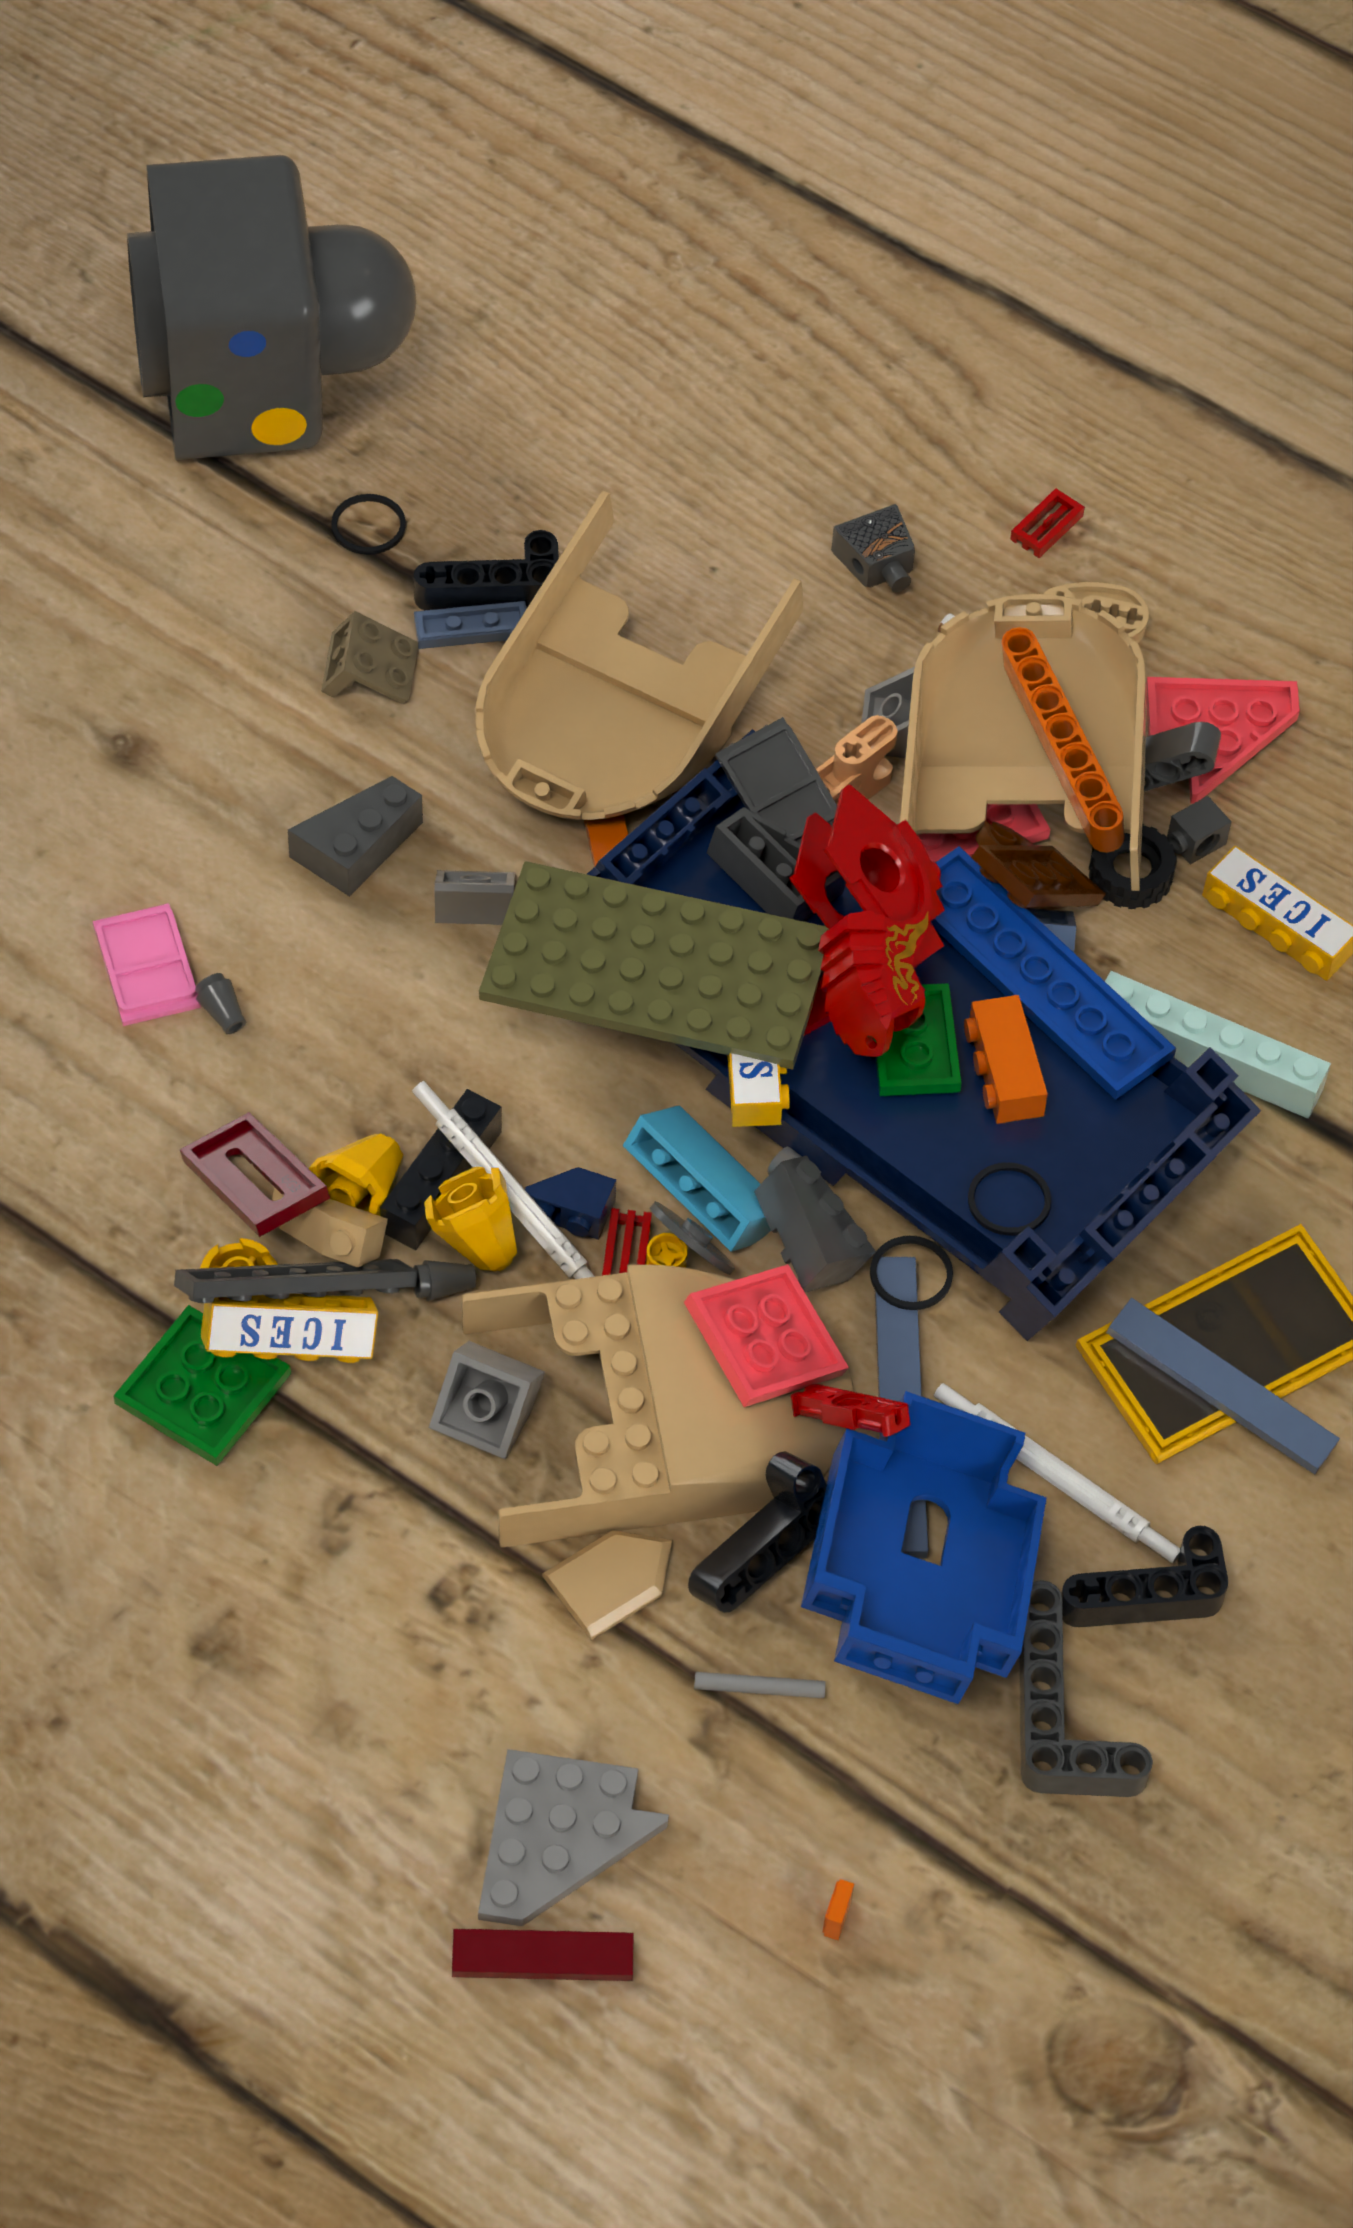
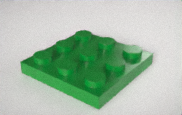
M188 1305L114 1394V1404L218 1466L291 1375V1366L277 1357L274 1359H262L255 1357L252 1353H236L233 1357H220L206 1351L201 1339L203 1313Z

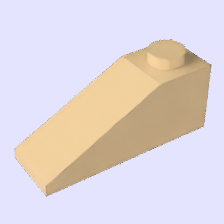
M275 1187L272 1201L279 1200L284 1196ZM328 1199L278 1228L321 1255L359 1268L380 1257L388 1219Z

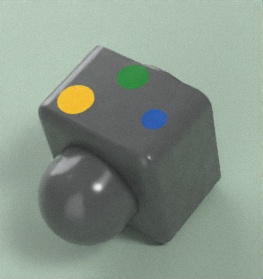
M271 155L146 165L151 231L127 233L132 306L143 398L167 396L175 460L303 450L314 447L319 442L323 430L322 375L346 374L370 369L389 358L398 350L407 337L416 310V289L408 264L400 252L388 240L363 227L339 224L308 227L300 173L294 161L288 156Z

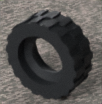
M1142 824L1141 855L1150 861L1151 872L1145 878H1140V891H1131V878L1117 873L1113 865L1115 858L1119 854L1130 853V834L1125 833L1124 843L1113 852H1100L1092 848L1088 869L1090 870L1089 879L1106 893L1103 898L1106 902L1110 901L1114 903V906L1120 908L1121 906L1128 907V909L1147 908L1153 903L1157 904L1164 895L1168 894L1174 878L1177 855H1174L1175 848L1173 844L1169 843L1166 835L1159 833L1158 829L1152 826L1147 827Z

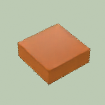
M842 1879L836 1882L824 1919L822 1932L825 1937L839 1941L852 1901L855 1883Z

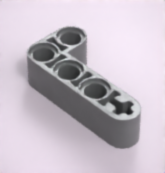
M1194 722L1146 737L1144 791L1212 771L1221 740L1220 730L1208 722Z

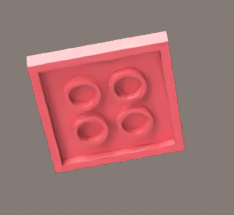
M788 1264L690 1293L684 1301L686 1308L744 1407L803 1389L812 1384H819L840 1377L849 1368Z

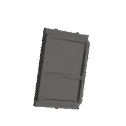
M783 717L715 753L718 762L745 808L786 830L787 837L801 844L807 817L815 812L833 826L837 804L792 728Z

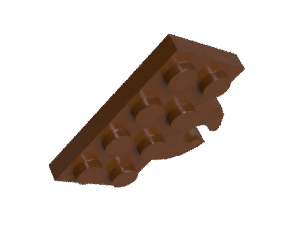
M986 821L976 834V841L979 847L971 858L981 866V874L994 883H1000L1008 891L1007 897L1021 908L1098 906L1106 895L1105 892L1053 846L1033 845L1019 833L997 822H993L990 825Z

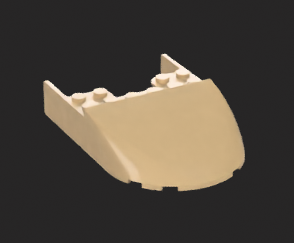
M603 490L494 659L482 681L476 701V734L482 756L491 773L510 794L528 806L546 814L576 820L605 819L623 815L649 806L674 793L694 778L713 759L715 753L719 752L731 736V727L803 611L802 581L796 578L793 579L746 656L717 642L705 641L697 644L692 649L682 665L620 636L619 634L629 618V609L626 602L620 597L582 580L580 577L614 523L611 495Z
M1022 594L987 601L986 608L971 614L963 611L951 618L940 627L941 633L931 643L927 642L924 645L915 664L900 822L906 819L917 835L921 833H971L979 830L985 823L987 804H1065L1064 820L1066 826L1074 832L1085 833L1004 668L1001 642L1003 635L1012 628H1027L1036 636L1122 808L1124 832L1130 834L1131 891H1140L1145 786L1146 675L1143 654L1137 641H1133L1128 636L1121 622L1104 610L1097 613L1083 607L1080 600L1050 594Z
M627 1265L626 1273L462 1295V1329L464 1334L551 1323L554 1341L557 1348L563 1353L570 1356L599 1353L613 1424L586 1428L578 1434L575 1440V1455L582 1488L581 1496L574 1499L500 1509L498 1526L500 1547L760 1511L774 1498L765 1475L768 1463L774 1455L779 1452H789L817 1466L824 1477L830 1471L833 1454L846 1428L825 1424L821 1419L803 1415L794 1417L790 1396L798 1391L804 1392V1388L747 1407L742 1405L684 1304L690 1293L734 1281L735 1279L685 1267ZM848 1369L840 1377L819 1383L820 1385L853 1392L852 1380Z

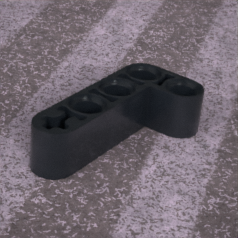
M536 530L529 533L524 542V559L422 563L414 570L413 575L415 604L425 611L525 601L526 608H528L559 559L557 539L551 532L546 530Z
M786 1451L779 1452L773 1456L768 1463L765 1475L774 1498L695 1567L688 1582L689 1592L692 1596L724 1613L731 1612L816 1538L827 1486L823 1474L817 1466Z
M1195 1526L1186 1531L1180 1547L1177 1561L1178 1566L1081 1573L1070 1576L1065 1581L1061 1592L1062 1620L1072 1627H1092L1214 1616L1219 1612L1228 1588L1227 1570L1219 1535L1207 1526ZM1191 1549H1201L1207 1555L1198 1556ZM1207 1587L1215 1594H1204L1198 1588ZM1164 1590L1169 1592L1173 1597L1164 1598L1159 1596L1155 1591ZM1113 1594H1124L1131 1600L1120 1601Z

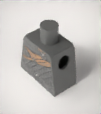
M896 504L834 526L831 551L865 587L871 588L887 582L893 592H900L910 585L911 578L908 573L913 570L915 547Z

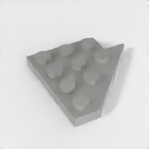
M507 1749L479 1905L478 1920L524 1926L668 1827L669 1814L632 1809L638 1768Z

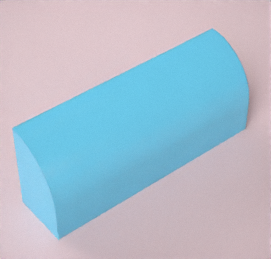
M680 1105L640 1115L623 1147L730 1252L753 1245L771 1231L754 1193L760 1183Z

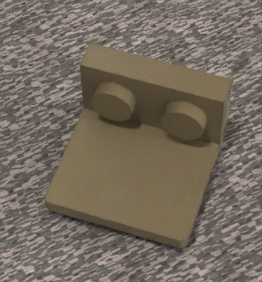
M354 611L332 632L321 692L335 697L345 687H351L356 681L397 702L405 704L410 698L418 642Z

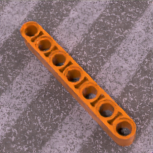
M1012 628L1003 635L1001 641L1005 671L1090 844L1100 852H1113L1122 846L1125 839L1122 808L1036 636L1027 628Z

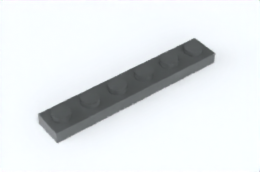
M399 1259L373 1260L359 1268L343 1262L180 1269L175 1270L174 1286L187 1294L189 1300L197 1303H212L215 1297H227L235 1301L252 1300V1295H265L273 1299H287L290 1293H302L310 1297H324L328 1291H339L347 1295H361L363 1290L375 1289L383 1293H397L400 1288L416 1287L418 1271Z

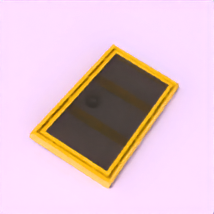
M1302 1224L1143 1305L1279 1398L1296 1391L1353 1360V1296ZM1112 1322L1077 1339L1076 1348L1155 1464H1159L1237 1422L1107 1334V1330Z

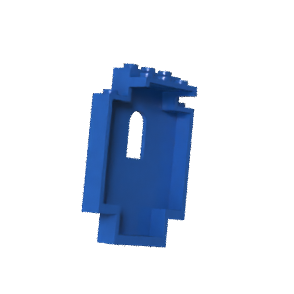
M905 1391L900 1402L908 1404L910 1426L887 1437L880 1433L879 1439L846 1428L833 1454L801 1607L842 1621L834 1662L959 1704L973 1680L975 1667L1007 1678L1022 1652L1047 1498L1007 1484L1009 1470L1024 1445L1025 1432ZM914 1501H931L941 1507L947 1516L948 1524L940 1566L901 1552L910 1504Z

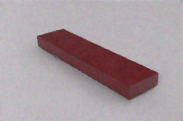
M453 1929L452 1977L633 1981L634 1933Z

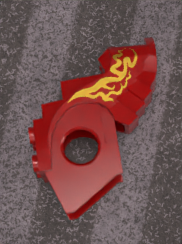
M849 784L841 789L833 826L816 812L807 817L794 873L789 879L813 913H817L824 925L829 928L820 936L818 950L824 955L820 969L824 972L821 990L826 993L825 1013H829V1019L833 1023L836 1035L840 1036L843 1043L849 1045L856 1055L878 1057L889 1050L893 1031L898 1032L911 1026L923 1013L925 988L920 984L914 968L944 946L931 923L933 919L945 911L936 893L943 886L939 880L941 877L939 866L930 860L921 840L905 819L896 824ZM838 871L847 883L845 884L863 909L862 912L851 913L844 917L833 908L826 896L825 890L826 878L831 872Z

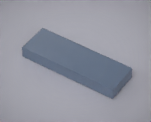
M519 601L415 611L414 623L418 649L507 641L527 609L526 602Z

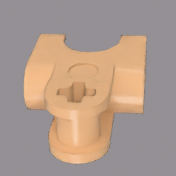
M879 715L871 716L839 740L835 747L834 756L818 768H815L837 805L841 789L849 784L869 800L890 783L893 765L884 756L894 749L898 733L896 725L890 719Z

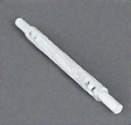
M425 1081L420 1082L412 1092L437 1120L435 1125L472 1167H484L488 1174H491V1167L500 1169L506 1180L511 1212L569 1279L572 1277L575 1279L595 1277L586 1267L588 1261L524 1190L454 1108L449 1110Z
M944 1383L937 1388L934 1397L945 1405L1016 1429L982 1404L974 1405ZM1025 1435L1024 1445L1016 1458L1018 1461L1133 1542L1141 1541L1172 1564L1177 1561L1180 1548L1150 1528L1148 1520Z

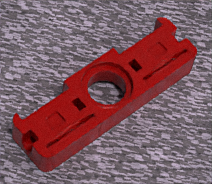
M820 1384L809 1385L804 1388V1392L798 1391L790 1396L794 1417L803 1415L821 1419L825 1424L852 1430L862 1428L880 1432L884 1437L891 1436L911 1424L908 1404L904 1402Z

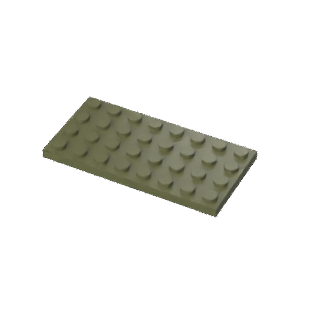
M525 861L479 989V999L720 1054H737L778 1064L779 1067L793 1070L823 975L820 967L824 955L818 951L820 936L829 928Z

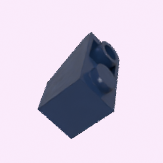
M580 1167L526 1186L524 1189L556 1226L567 1229L575 1236H588L599 1240L610 1215L611 1208H613L616 1201V1179Z

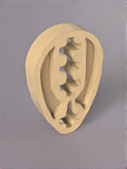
M1080 582L1049 588L1044 592V594L1077 599L1082 601V606L1096 612L1104 610L1110 615L1117 616L1116 619L1124 625L1125 632L1137 643L1145 635L1149 618L1148 607L1144 599L1130 588L1108 583ZM1128 619L1135 620L1133 625L1127 624L1126 622L1128 621Z

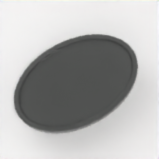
M655 1201L650 1207L651 1212L670 1231L712 1265L731 1275L735 1270L734 1264L711 1243L713 1237L705 1229L689 1218L683 1220L659 1202Z

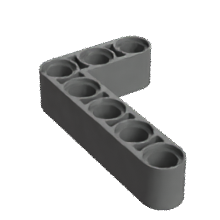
M1044 1580L1034 1581L1022 1652L1019 1656L1022 1781L1028 1789L1037 1793L1114 1797L1137 1796L1146 1788L1153 1765L1152 1755L1147 1748L1141 1744L1131 1742L1065 1740L1062 1596L1057 1586L1051 1582ZM1032 1604H1044L1049 1608V1610H1036L1035 1608H1033ZM1041 1642L1048 1645L1050 1649L1038 1650L1032 1644ZM1038 1681L1045 1682L1051 1689L1040 1690L1034 1687L1032 1683ZM1037 1721L1046 1722L1051 1726V1729L1040 1730L1033 1723ZM1038 1761L1046 1762L1052 1769L1042 1771L1036 1768L1033 1763ZM1081 1763L1090 1764L1096 1771L1092 1773L1083 1772L1077 1765ZM1124 1765L1134 1766L1140 1773L1131 1775L1124 1772L1121 1767Z

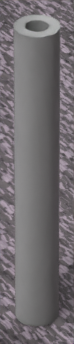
M695 1672L694 1689L810 1698L825 1697V1681Z

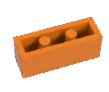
M1019 995L971 1002L970 1017L964 1019V1031L967 1042H974L976 1052L973 1053L974 1068L977 1076L983 1075L985 1085H983V1099L986 1109H993L997 1124L1044 1117L1048 1093Z

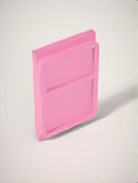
M169 903L93 921V927L123 1026L201 1008L196 1000V985Z

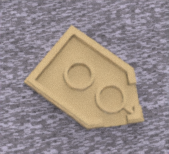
M612 1530L542 1573V1576L590 1640H593L662 1597L672 1540Z

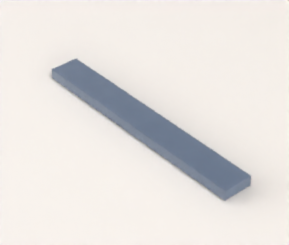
M881 1257L877 1264L876 1272L883 1289L897 1299L917 1302L916 1258ZM875 1291L878 1397L900 1402L905 1391L921 1396L918 1310H906L895 1307L883 1300ZM917 1500L910 1504L901 1550L902 1553L916 1558H927L926 1500Z

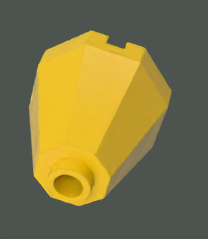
M380 1133L370 1135L317 1158L309 1167V1170L327 1186L330 1199L380 1216V1206L394 1189L402 1167L404 1154L393 1138Z
M473 1167L445 1180L438 1187L441 1195L436 1200L430 1195L424 1202L426 1219L432 1230L480 1270L500 1271L508 1267L512 1263L513 1257L517 1254V1246L506 1180L500 1169L491 1167V1174H488L484 1167Z

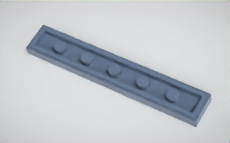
M1132 1297L1107 1330V1334L1314 1475L1340 1440L1339 1437Z

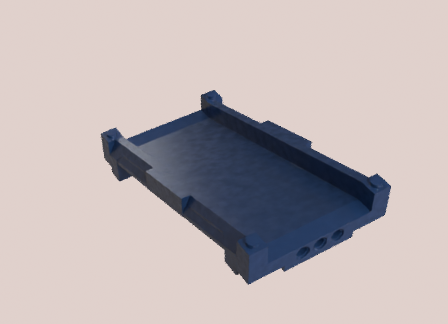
M752 729V730H751L750 732H748L743 738L749 736L750 734L754 733L755 731ZM718 760L707 769L704 768L603 856L596 866L587 873V875L766 913L707 854L715 827L745 807ZM846 886L843 894L830 903L844 917L851 913L863 911ZM817 913L804 921L825 926ZM938 933L944 946L914 969L921 985L949 983L961 1076V1091L957 1093L879 1096L875 1057L856 1055L850 1046L844 1044L841 1037L836 1035L833 1023L828 1022L803 1036L794 1069L787 1068V1074H780L781 1085L788 1084L789 1109H782L781 1125L754 1127L782 1148L788 1146L802 1157L807 1156L819 1168L822 1178L832 1186L847 1174L1003 1292L1011 1300L999 1313L1028 1341L1052 1321L1113 1261L1261 1110L1233 1082L1239 1075L1211 1047L1189 1067L1172 1058L1115 1100L1025 1015L1048 1093L1044 1117L997 1124L993 1109H986L983 1099V1085H985L983 1075L977 1076L973 1061V1053L976 1052L974 1042H967L964 1031V1019L970 1017L971 1002L1006 996ZM675 1044L716 1075L706 1090L731 1108L727 1055ZM1003 1162L1018 1163L1033 1169L1042 1176L1050 1190L1051 1205L1047 1218L1038 1228L1032 1230L1028 1226L1019 1235L1006 1236L987 1230L975 1220L968 1205L969 1187L974 1177L990 1165ZM999 1171L988 1175L978 1184L974 1193L975 1204L979 1212L990 1222L1003 1227H1020L1031 1223L1041 1214L1045 1205L1044 1195L1039 1185L1029 1176L1016 1171Z

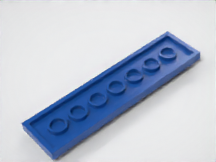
M960 846L935 862L940 868L941 877L939 880L943 886L936 893L945 909L944 912L931 921L935 930L1005 996L1019 995L1024 1014L1115 1100L1175 1057L1176 1047L1029 910L1014 904L1007 897L1008 891L1000 883H994L984 877L980 872L981 866Z

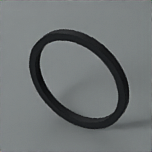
M361 494L348 498L336 508L332 516L331 526L332 533L341 546L354 553L372 555L388 551L400 542L405 533L406 519L400 506L393 500L377 494ZM366 501L378 502L390 507L398 515L400 528L397 534L387 543L374 547H362L348 542L339 533L337 528L339 516L345 509L356 503Z
M1003 1162L984 1168L974 1177L969 1187L968 1205L975 1220L987 1230L1000 1235L1016 1236L1029 1226L1034 1230L1045 1221L1050 1210L1051 1194L1047 1183L1036 1171L1022 1164ZM999 1171L1023 1173L1032 1178L1041 1188L1045 1200L1044 1208L1041 1214L1027 1225L1020 1227L996 1225L987 1220L976 1207L974 1193L978 1184L988 1175Z
M900 1236L887 1241L876 1251L871 1261L870 1278L875 1291L887 1303L901 1309L921 1310L937 1304L946 1296L952 1284L953 1267L947 1253L935 1242L919 1236ZM902 1244H917L927 1247L935 1252L943 1261L947 1273L946 1282L935 1296L927 1300L908 1302L897 1299L883 1289L877 1278L876 1267L882 1255L889 1249Z

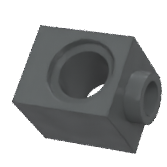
M1206 796L1171 816L1167 834L1170 844H1173L1175 853L1181 854L1189 864H1192L1226 845L1231 820L1209 796Z

